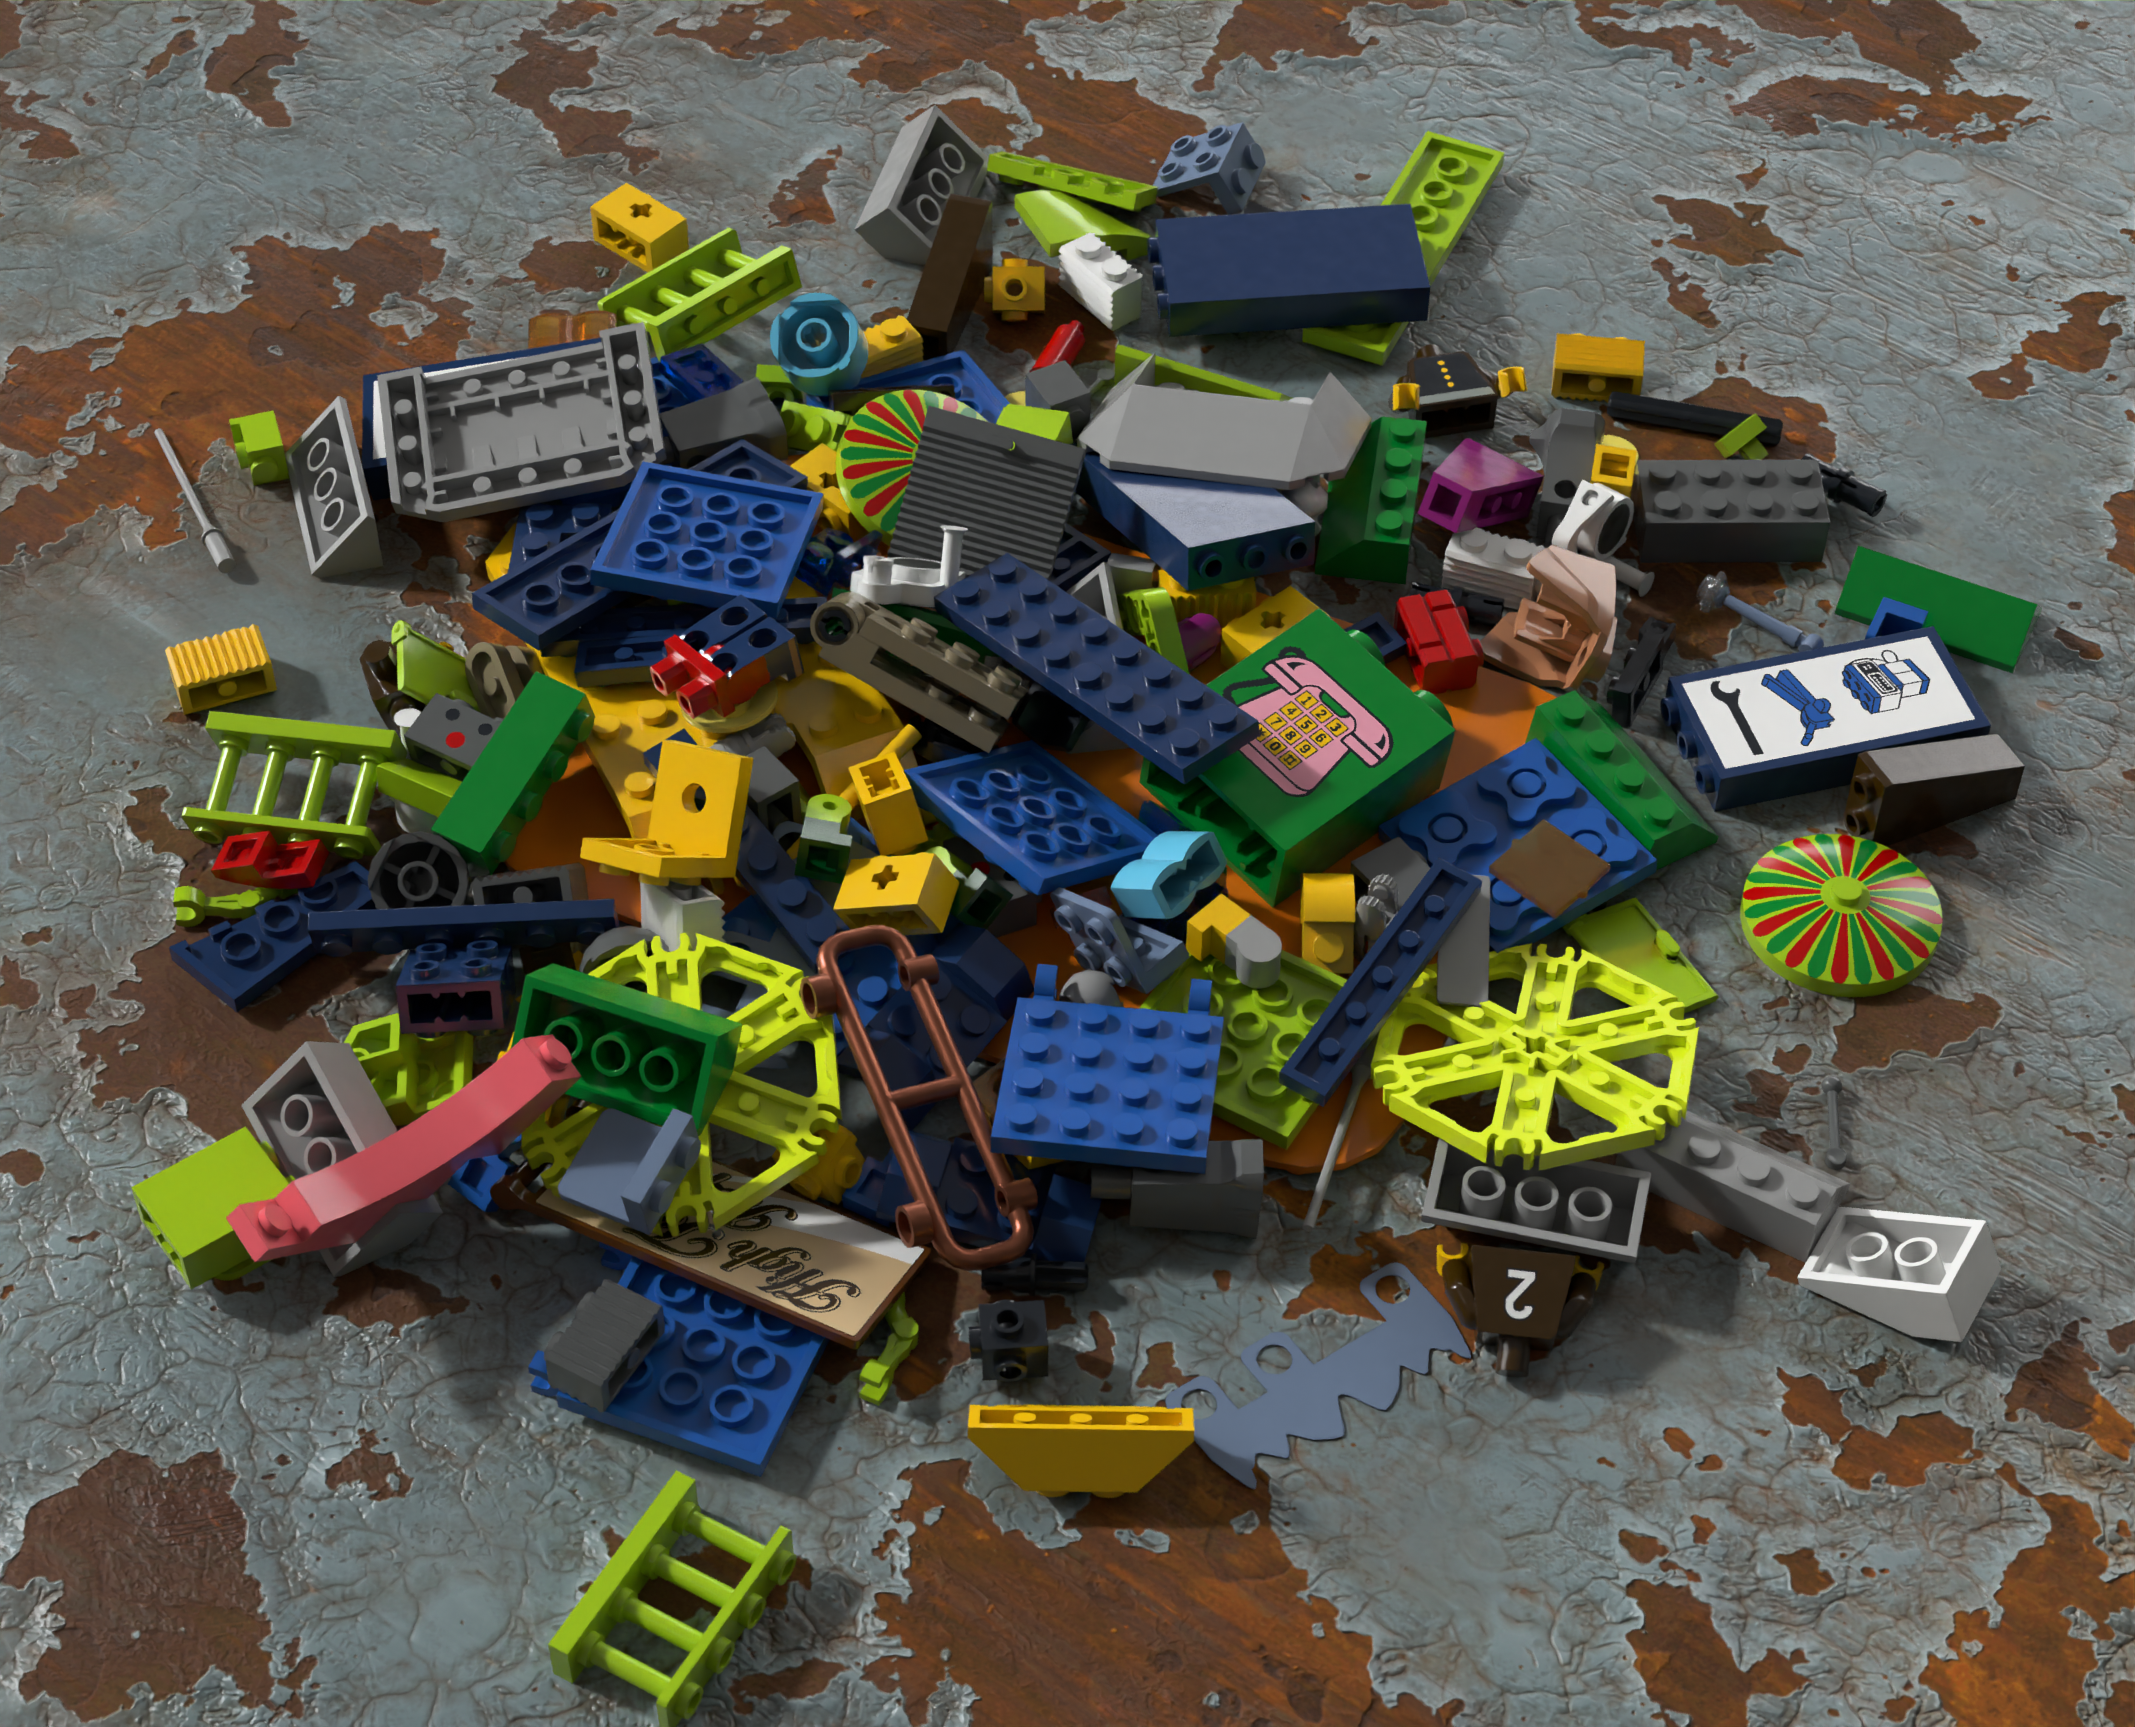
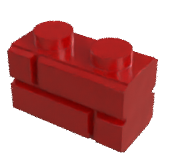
M1447 589L1426 593L1424 597H1421L1420 594L1400 597L1396 601L1394 629L1407 642L1404 654L1420 690H1426L1434 695L1445 693L1447 689L1456 691L1472 688L1476 684L1478 667L1483 666L1484 655L1479 639H1471L1468 634L1469 620L1463 606L1456 607L1451 593Z

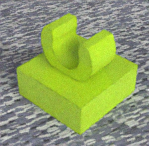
M757 364L756 377L762 383L771 402L777 397L795 403V399H804V392L794 387L781 366Z
M1754 414L1714 445L1724 458L1731 456L1738 450L1744 460H1762L1768 455V452L1755 437L1767 427L1759 416Z

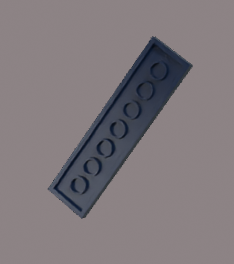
M744 439L735 442L689 469L807 490L808 477ZM619 509L473 592V609L540 651L636 594L590 585V569Z
M1008 553L934 596L935 608L938 614L1184 785L1260 736L1259 721Z

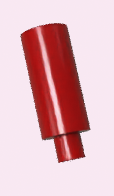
M1072 320L1069 324L1059 326L1030 372L1064 360L1071 366L1085 344L1083 335L1085 328L1083 324L1077 320Z

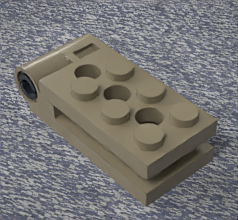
M855 592L841 593L819 606L811 617V634L814 640L823 647L818 655L819 657L987 753H990L1001 741L1010 725L1001 717L1009 719L1020 707L1029 691L1020 686L1022 679L1012 671L1001 666H997L995 670L990 669L978 662L980 655L970 647L959 642H955L953 646H950L936 638L938 631L928 623L917 618H912L911 622H908L861 594ZM886 650L896 655L897 657L903 659L904 661L910 663L911 665L917 667L918 669L924 671L925 673L931 675L935 679H931L930 677L924 675L923 673L917 671L916 669L889 655L888 653H886ZM959 693H962V694L966 695L967 697L973 699V700L976 701L977 703H976V704L973 703L972 701H970V700L966 699L965 697L959 695Z

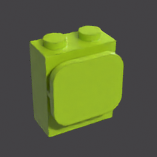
M246 1126L131 1187L141 1221L191 1290L212 1278L219 1280L240 1278L273 1260L254 1262L226 1217L240 1204L274 1199L288 1184L296 1179L292 1175L284 1178L278 1170L280 1164L269 1143L265 1140L258 1143Z

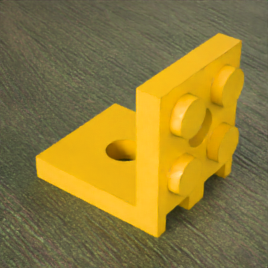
M663 740L648 838H583L580 858L600 863V872L629 876L630 871L639 873V882L658 886H669L670 881L700 886L702 878H735L754 758L676 740ZM699 786H702L706 794L705 806L701 811L695 805V793Z

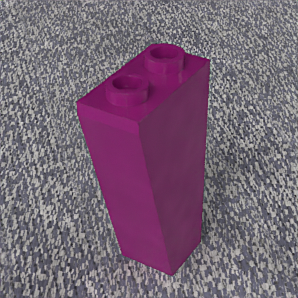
M1467 438L1434 471L1418 514L1454 533L1525 518L1530 513L1544 476Z

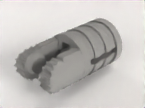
M771 713L759 723L734 734L731 733L725 739L715 742L709 748L747 756L765 746L777 758L784 752L792 749L797 740L793 731L787 727V722L781 714Z
M1382 873V875H1377L1373 878L1369 885L1368 895L1361 897L1355 907L1353 956L1359 962L1366 956V941H1368V953L1398 913L1399 893L1396 885L1397 882L1389 874L1384 875Z

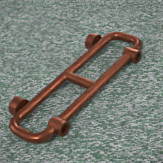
M868 925L842 931L828 937L820 946L816 959L819 974L801 980V999L804 1009L811 1019L836 1013L915 1202L898 1206L896 1209V1226L903 1244L907 1248H912L932 1242L934 1248L944 1261L955 1268L965 1271L984 1270L1012 1262L1023 1256L1031 1246L1034 1235V1227L1029 1210L1036 1209L1038 1205L1036 1188L1029 1178L1015 1181L1004 1154L991 1153L992 1126L931 988V985L938 984L939 968L934 956L931 954L917 956L914 947L905 935L894 928L884 925ZM874 945L887 947L893 952L898 962L900 983L906 991H910L947 1075L946 1078L891 1091L839 969L837 960L840 954ZM956 1097L995 1186V1201L998 1210L1004 1217L1008 1216L1013 1233L1010 1239L970 1250L957 1244L900 1111Z

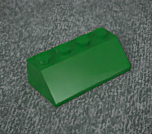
M1382 416L1372 422L1371 428L1345 477L1329 481L1327 509L1324 511L1315 574L1406 584L1423 464L1427 421Z
M536 671L430 829L434 835L441 836L458 849L468 864L470 877L492 875L499 863L506 861L515 848L518 834L526 822L532 821L539 813L543 796L551 784L560 780L568 766V758L578 743L584 742L589 737L594 726L595 715L585 693Z
M1573 690L1536 707L1525 743L1537 738L1657 859L1656 870L1717 842L1719 836L1601 704Z
M553 963L525 976L511 1048L522 1038L553 1034L555 1039L563 1043L569 1050L572 1057L571 1062L582 1076L564 1094L609 1109H616L661 1126L664 1125L674 1108L693 1116L697 1134L700 1136L733 1073L743 1024Z

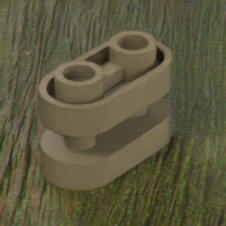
M480 642L471 648L465 662L466 677L477 701L480 713L493 719L497 717L504 719L536 671L544 674L536 653L532 649L522 646H503L496 643Z

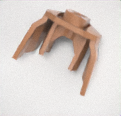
M1551 545L1530 559L1526 566L1528 572L1542 583L1537 602L1535 603L1523 597L1518 612L1507 613L1480 643L1483 649L1484 660L1535 685L1558 687L1571 692L1579 689L1584 678L1596 683L1599 682L1609 665L1617 627V617L1614 616L1616 571L1615 566Z

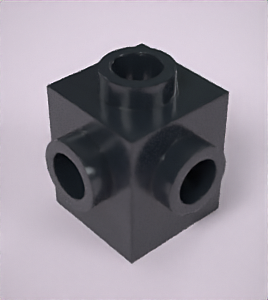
M1000 1300L990 1304H979V1326L969 1327L970 1359H981L983 1381L1000 1380L1003 1382H1015L1023 1378L1048 1377V1335L1044 1300L1021 1302Z

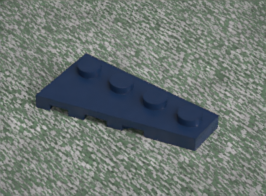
M356 861L318 878L314 887L299 888V895L286 901L275 902L272 899L255 907V915L232 926L227 920L209 928L210 936L189 945L186 940L170 946L169 950L172 961L238 1013L316 955L308 933V912L376 909V905L371 897V890H369L368 886L369 871Z

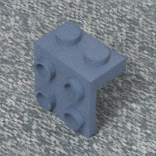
M1243 122L1228 127L1226 125H1219L1208 133L1195 137L1187 135L1176 140L1171 146V151L1165 163L1158 171V176L1153 186L1158 187L1157 197L1209 182L1227 214L1230 215L1243 210L1266 163V159L1264 158L1262 148L1259 144L1255 143Z
M1058 887L1050 894L1057 909L1054 912L1055 919L1070 935L1076 947L1074 956L1078 963L1085 970H1095L1108 974L1121 987L1129 986L1144 994H1148L1159 983L1170 978L1174 970L1190 957L1183 941L1123 916L1119 918L1112 909L1061 887Z
M673 1108L661 1128L616 1109L603 1111L558 1184L560 1197L571 1204L650 1235L662 1214L669 1208L674 1194L686 1173L693 1167L699 1156L701 1141L697 1134L693 1116Z

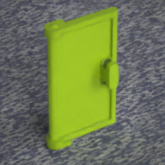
M397 621L392 628L391 642L393 646H397L398 690L426 705L436 693L453 701L461 699L480 712L466 677V658L411 629V625L405 621Z
M1637 898L1626 900L1588 915L1585 913L1562 927L1568 936H1573L1585 951L1677 996L1678 1002H1683L1685 1005L1684 1013L1713 1003L1719 998L1716 992L1680 951V946L1667 931L1659 926Z

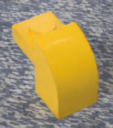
M1301 873L1300 924H1302V959L1334 974H1352L1355 923V885L1353 874Z

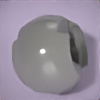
M1088 969L1073 974L1062 987L1059 995V1001L1094 1003L1104 1006L1123 1007V1001L1120 1003L1116 990L1113 987L1116 984L1115 981L1108 974Z

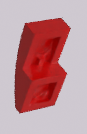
M270 831L228 836L211 872L215 878L247 886L274 889L314 887L329 855V851L321 839L278 845Z

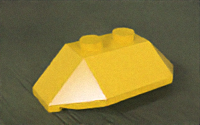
M970 1405L968 1439L1023 1491H1036L1039 1495L1046 1497H1059L1066 1495L1068 1492H1092L1099 1497L1114 1498L1123 1495L1125 1492L1137 1493L1194 1442L1193 1408L1168 1409L1166 1407L1095 1405H996L993 1407L988 1405Z

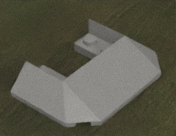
M1154 353L1110 390L1077 437V447L1086 449V453L1093 452L1094 450L1100 454V463L1109 469L1292 490L1305 487V480L1314 478L1317 475L1323 474V478L1327 481L1344 478L1371 428L1372 418L1331 372H1329L1314 400L1306 397H1296L1290 400L1277 401L1198 392V390L1184 389L1183 385L1173 382L1162 383L1157 386L1155 385Z

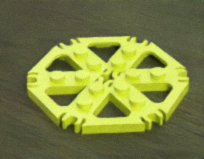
M680 933V946L672 952L664 951L660 936H654L651 941L652 956L647 957L648 948L645 939L588 973V975L619 985H625L631 981H640L647 985L648 994L703 1011L701 982L707 974L714 971L728 973L761 985L768 990L766 994L726 1018L743 1024L733 1073L702 1134L698 1136L701 1141V1150L695 1164L686 1173L674 1194L669 1208L662 1214L652 1233L662 1237L661 1224L664 1216H666L667 1226L672 1237L679 1236L678 1224L685 1216L696 1217L700 1233H706L709 1227L707 1212L711 1210L714 1212L713 1223L715 1230L719 1229L820 1163L818 1156H825L827 1152L826 1142L824 1139L813 1134L821 1129L837 1133L839 1130L837 1118L842 1120L834 1015L811 1019L808 1016L800 993L801 980L806 978L804 977L803 970L695 933L697 938L695 951H692L687 933ZM795 1041H807L815 1048L818 1087L815 1094L811 1097H805L744 1075L745 1072ZM592 1103L554 1128L549 1127L545 1123L544 1112L521 1133L522 1151L532 1170L538 1168L543 1163H553L549 1169L540 1174L544 1186L547 1189H551L552 1195L561 1198L558 1192V1184L602 1112L609 1108ZM649 1122V1123L654 1124V1125H656V1126H659V1127H661V1128L663 1127V1126H661V1125H658V1124ZM710 1123L776 1147L780 1152L778 1162L735 1191H719L713 1185Z
M1532 943L1507 948L1498 953L1495 951L1489 952V981L1514 978L1523 983L1516 1014L1489 1000L1480 1002V1008L1439 1004L1437 1002V963L1427 965L1380 1029L1371 1062V1079H1373L1375 1089L1383 1088L1384 1105H1389L1390 1112L1485 1164L1487 1162V1154L1490 1150H1494L1493 1161L1495 1166L1502 1167L1504 1157L1516 1154L1524 1159L1523 1169L1530 1170L1534 1165L1535 1156L1540 1155V1171L1655 1145V1140L1661 1141L1665 1138L1666 1122L1675 1127L1681 1125V1117L1686 1119L1699 1027L1696 1028L1694 1018L1684 1020L1685 1005L1683 1002H1678L1677 996L1581 949L1579 961L1575 962L1573 947H1567L1565 955L1562 957H1550L1546 954L1547 944H1540L1537 947L1536 956H1531ZM1582 988H1596L1632 1006L1570 1020L1575 993ZM1414 1024L1428 1025L1461 1043L1406 1056L1398 1055L1405 1029ZM1652 1053L1666 1055L1673 1062L1668 1088L1655 1087L1611 1064V1062L1637 1058ZM1500 1087L1492 1124L1482 1132L1469 1131L1458 1125L1454 1120L1429 1108V1105L1437 1100H1445L1455 1096ZM1555 1093L1610 1121L1617 1127V1130L1613 1133L1604 1132L1582 1137L1578 1141L1571 1143L1552 1141L1547 1134Z

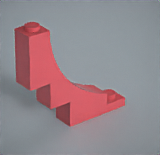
M553 1034L522 1038L482 1074L417 1120L338 1163L293 1180L274 1199L238 1205L226 1219L254 1262L356 1243L396 1204L429 1198L469 1159L500 1154L582 1076L571 1062L572 1057L569 1050L563 1043L555 1039Z

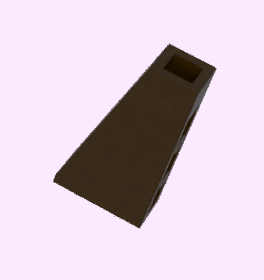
M952 193L948 198L907 316V321L923 339L922 345L924 349H922L924 356L922 358L924 361L954 352L984 288V277H989L992 271V201Z
M1998 734L1866 751L1858 754L1843 821L1850 835L1871 840L1887 847L2016 799L2025 765Z

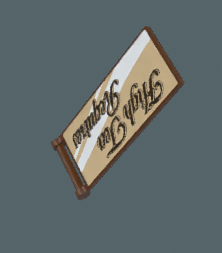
M578 1098L567 1109L566 1118L563 1121L592 1103ZM526 1158L511 1175L501 1176L490 1189L492 1200L502 1209L526 1210L852 1349H858L930 1261L931 1249L926 1246L920 1245L907 1248L897 1234L783 1187L717 1230H715L713 1223V1210L707 1212L709 1227L706 1233H700L696 1217L685 1216L678 1224L679 1236L673 1237L668 1229L666 1216L662 1218L661 1224L663 1237L654 1233L648 1235L564 1201L562 1198L552 1195L551 1189H547L544 1185L536 1193L529 1191L527 1187L551 1164L550 1162L543 1163L538 1168L532 1170ZM712 1158L713 1185L719 1191H735L756 1177Z

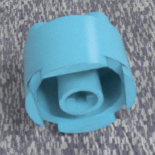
M808 293L789 302L791 306L781 315H777L770 331L772 352L789 381L799 391L816 396H828V390L852 389L858 385L868 360V343L852 311L840 302L839 299L826 293Z

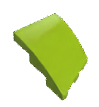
M1045 190L1029 191L1015 195L1016 211L1050 258L1061 254L1059 252L1061 246L1088 233H1095V237L1100 238L1101 242H1105V246L1111 247V251H1120L1126 261L1148 255V237L1152 236L1080 198L1058 191Z
M395 1013L353 1026L344 1043L350 1044L395 1126L412 1123L472 1081L473 1035L468 1034L467 1031L446 1032L443 1036L429 1039L418 1038L415 1033L401 1034L399 1013Z

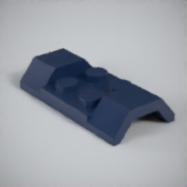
M958 923L931 953L939 968L938 984L931 985V988L967 1068L1014 1015L1017 997L1028 998L1034 992V986L1025 963L987 929ZM901 986L865 1026L891 1091L947 1077L911 992L906 991ZM848 1045L837 1058L838 1073L863 1080ZM937 1102L900 1111L907 1129L912 1131Z
M908 1130L954 1239L980 1248L1010 1239L1013 1233L1008 1216L1004 1217L998 1210L995 1201V1186L976 1143L955 1137L954 1143ZM893 1152L875 1217L896 1223L895 1214L897 1207L915 1201ZM1004 1154L1015 1181L1029 1178L1033 1182L1038 1196L1037 1208L1029 1210L1034 1227L1032 1244L1021 1257L1031 1258V1253H1037V1260L1085 1262L1102 1199L1090 1198V1182L1055 1172L1057 1166L1052 1164L1029 1170L1014 1155Z

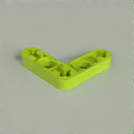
M1163 587L1138 589L1116 595L1123 630L1131 636L1145 635L1149 648L1189 674L1174 607L1167 590Z

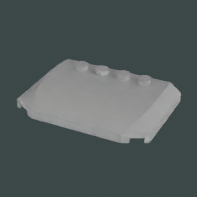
M644 322L599 331L601 339L599 343L425 377L422 366L377 375L391 503L395 512L439 522H448L622 487L634 480L643 461L659 464L667 459Z

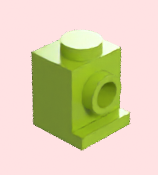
M274 410L229 419L240 469H250L254 486L289 479L283 443Z

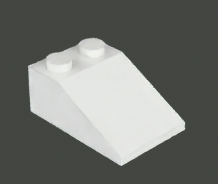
M1838 1207L1797 1279L1800 1286L1910 1336L1962 1342L2000 1273L2001 1266L1987 1222L1984 1220Z

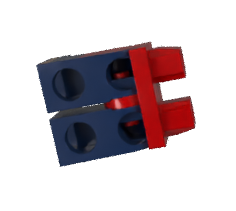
M742 594L688 628L680 637L675 634L665 640L664 645L668 656L650 667L655 688L665 697L676 691L679 705L692 719L697 718L711 708L725 718L736 711L734 704L747 702L756 694L760 687L775 678L782 676L790 682L805 673L796 636L773 618H767V614Z

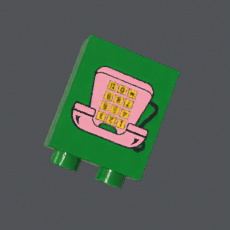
M1318 608L1206 685L1259 721V737L1185 785L1143 756L1139 783L1190 831L1214 832L1227 859V865L1274 908L1300 889L1301 873H1323L1377 834L1379 825L1415 806L1439 789L1456 730L1453 728V722L1448 710L1435 695L1426 690L1413 692L1385 667V662L1379 648L1369 636L1354 629L1346 632Z

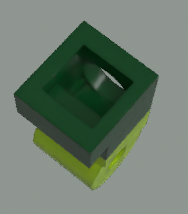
M819 794L809 800L801 832L794 875L839 884L843 883L847 872L853 838L852 835H847L852 811L851 805L847 800L833 794Z
M941 846L928 849L926 853H935L960 882L950 913L966 925L988 929L1013 897V894L978 868L973 870L968 863Z

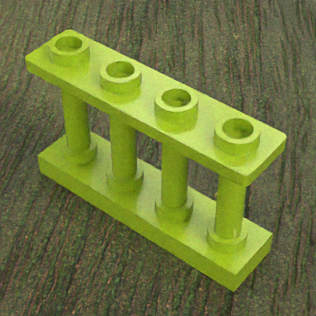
M726 228L600 299L597 305L605 330L644 322L646 332H649L658 361L669 365L802 288L791 248L781 245L762 257L755 259L742 253L737 231L732 228Z
M216 711L209 712L205 729L219 750L222 751L206 809L184 807L181 818L197 839L207 843L219 844L226 840L228 836L270 831L278 845L321 839L328 851L335 852L344 858L360 859L363 855L376 856L381 849V845L372 830L365 827L377 784L376 767L381 763L406 759L407 750L395 730ZM247 753L267 755V762L252 814L227 812V805L241 757L246 756ZM293 758L313 760L314 764L299 819L273 817L287 762L292 761ZM339 763L361 766L346 823L319 822L333 767L338 766Z
M677 1470L548 1643L553 1674L572 1684L585 1667L590 1668L596 1665L657 1697L656 1706L660 1727H676L682 1718L689 1719L694 1714L701 1702L703 1687L714 1672L720 1674L727 1667L733 1656L736 1640L745 1628L752 1629L758 1623L764 1612L767 1596L776 1584L783 1585L788 1580L797 1559L793 1550L792 1530L782 1525L765 1546L700 1513L701 1508L698 1505L695 1479ZM688 1534H692L748 1562L752 1566L736 1589L669 1556L670 1549L681 1535L685 1537ZM659 1576L716 1605L721 1610L706 1631L702 1633L638 1600V1593L649 1578L654 1580ZM628 1620L689 1652V1655L671 1678L606 1644V1637L617 1622L624 1623Z

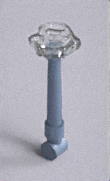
M1722 571L1716 577L1710 574L1707 575L1696 593L1695 598L1701 601V611L1704 613H1709L1711 610L1725 605L1779 636L1786 644L1794 648L1797 646L1799 652L1818 649L1824 646V641L1819 635L1812 633L1806 636L1802 630L1793 625L1788 626L1731 596L1727 576Z

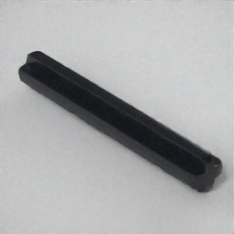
M1618 391L1611 393L1607 406V415L1612 418L1723 437L1753 415ZM1759 416L1767 428L1755 438L1760 443L1779 444L1783 421L1777 418Z

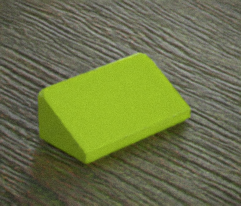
M408 758L381 763L376 767L379 792L436 817L440 816L462 783V781Z

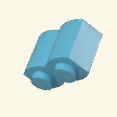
M1167 831L1151 841L1144 851L1142 859L1128 863L1118 872L1112 882L1111 890L1125 917L1170 919L1181 914L1190 905L1197 890L1210 886L1220 877L1227 864V859L1214 832Z

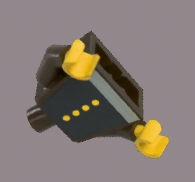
M1435 344L1425 345L1419 349L1416 358H1412L1407 363V374L1400 377L1396 384L1393 385V391L1388 401L1389 408L1396 414L1408 411V416L1411 420L1427 421L1425 438L1494 428L1497 399L1508 397L1513 392L1527 391L1524 368H1505L1498 371V376L1485 368L1478 366L1467 352L1459 351L1443 354L1439 346Z

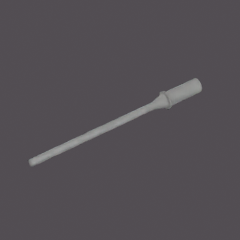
M160 428L156 429L154 434L203 528L201 536L203 545L208 548L220 572H231L234 570L236 562L224 541L222 530L211 525L163 430Z
M1379 1032L1350 1070L1352 1073V1085L1302 1226L1307 1232H1311L1315 1225L1361 1088L1368 1079H1371V1062Z

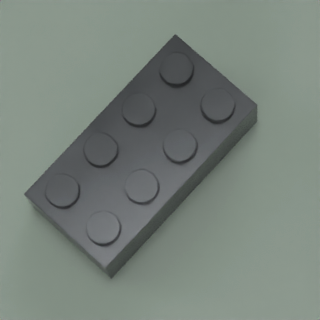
M1637 460L1631 500L1634 505L1633 519L1640 563L1822 562L1830 518L1818 460Z

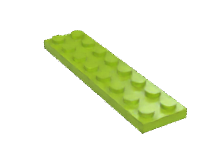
M1427 131L1381 205L1411 204L1431 287L1502 169L1505 152ZM1409 322L1303 328L1302 342L1383 366Z

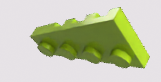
M1003 151L989 155L987 171L999 174V180L1002 182L1022 185L1023 181L1038 184L1039 190L1064 191L1075 194L1077 198L1084 201L1104 202L1115 205L1120 209L1141 212L1142 207L1155 204L1157 186Z

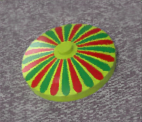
M901 390L884 394L864 405L853 416L842 435L836 453V476L843 499L859 523L888 546H890V542L893 539L895 524L898 521L905 488L908 485L910 471L916 458L915 453L921 440L928 406L987 421L974 409L952 397L925 390Z
M1841 834L1804 836L1787 841L1767 852L1751 869L1744 885L1740 905V919L1745 937L1756 955L1770 969L1800 987L1821 994L1839 997L1875 996L1893 991L1911 982L1931 962L1938 946L1943 923L1942 908L1938 895L1931 882L1916 865L1898 852L1882 844L1860 837Z

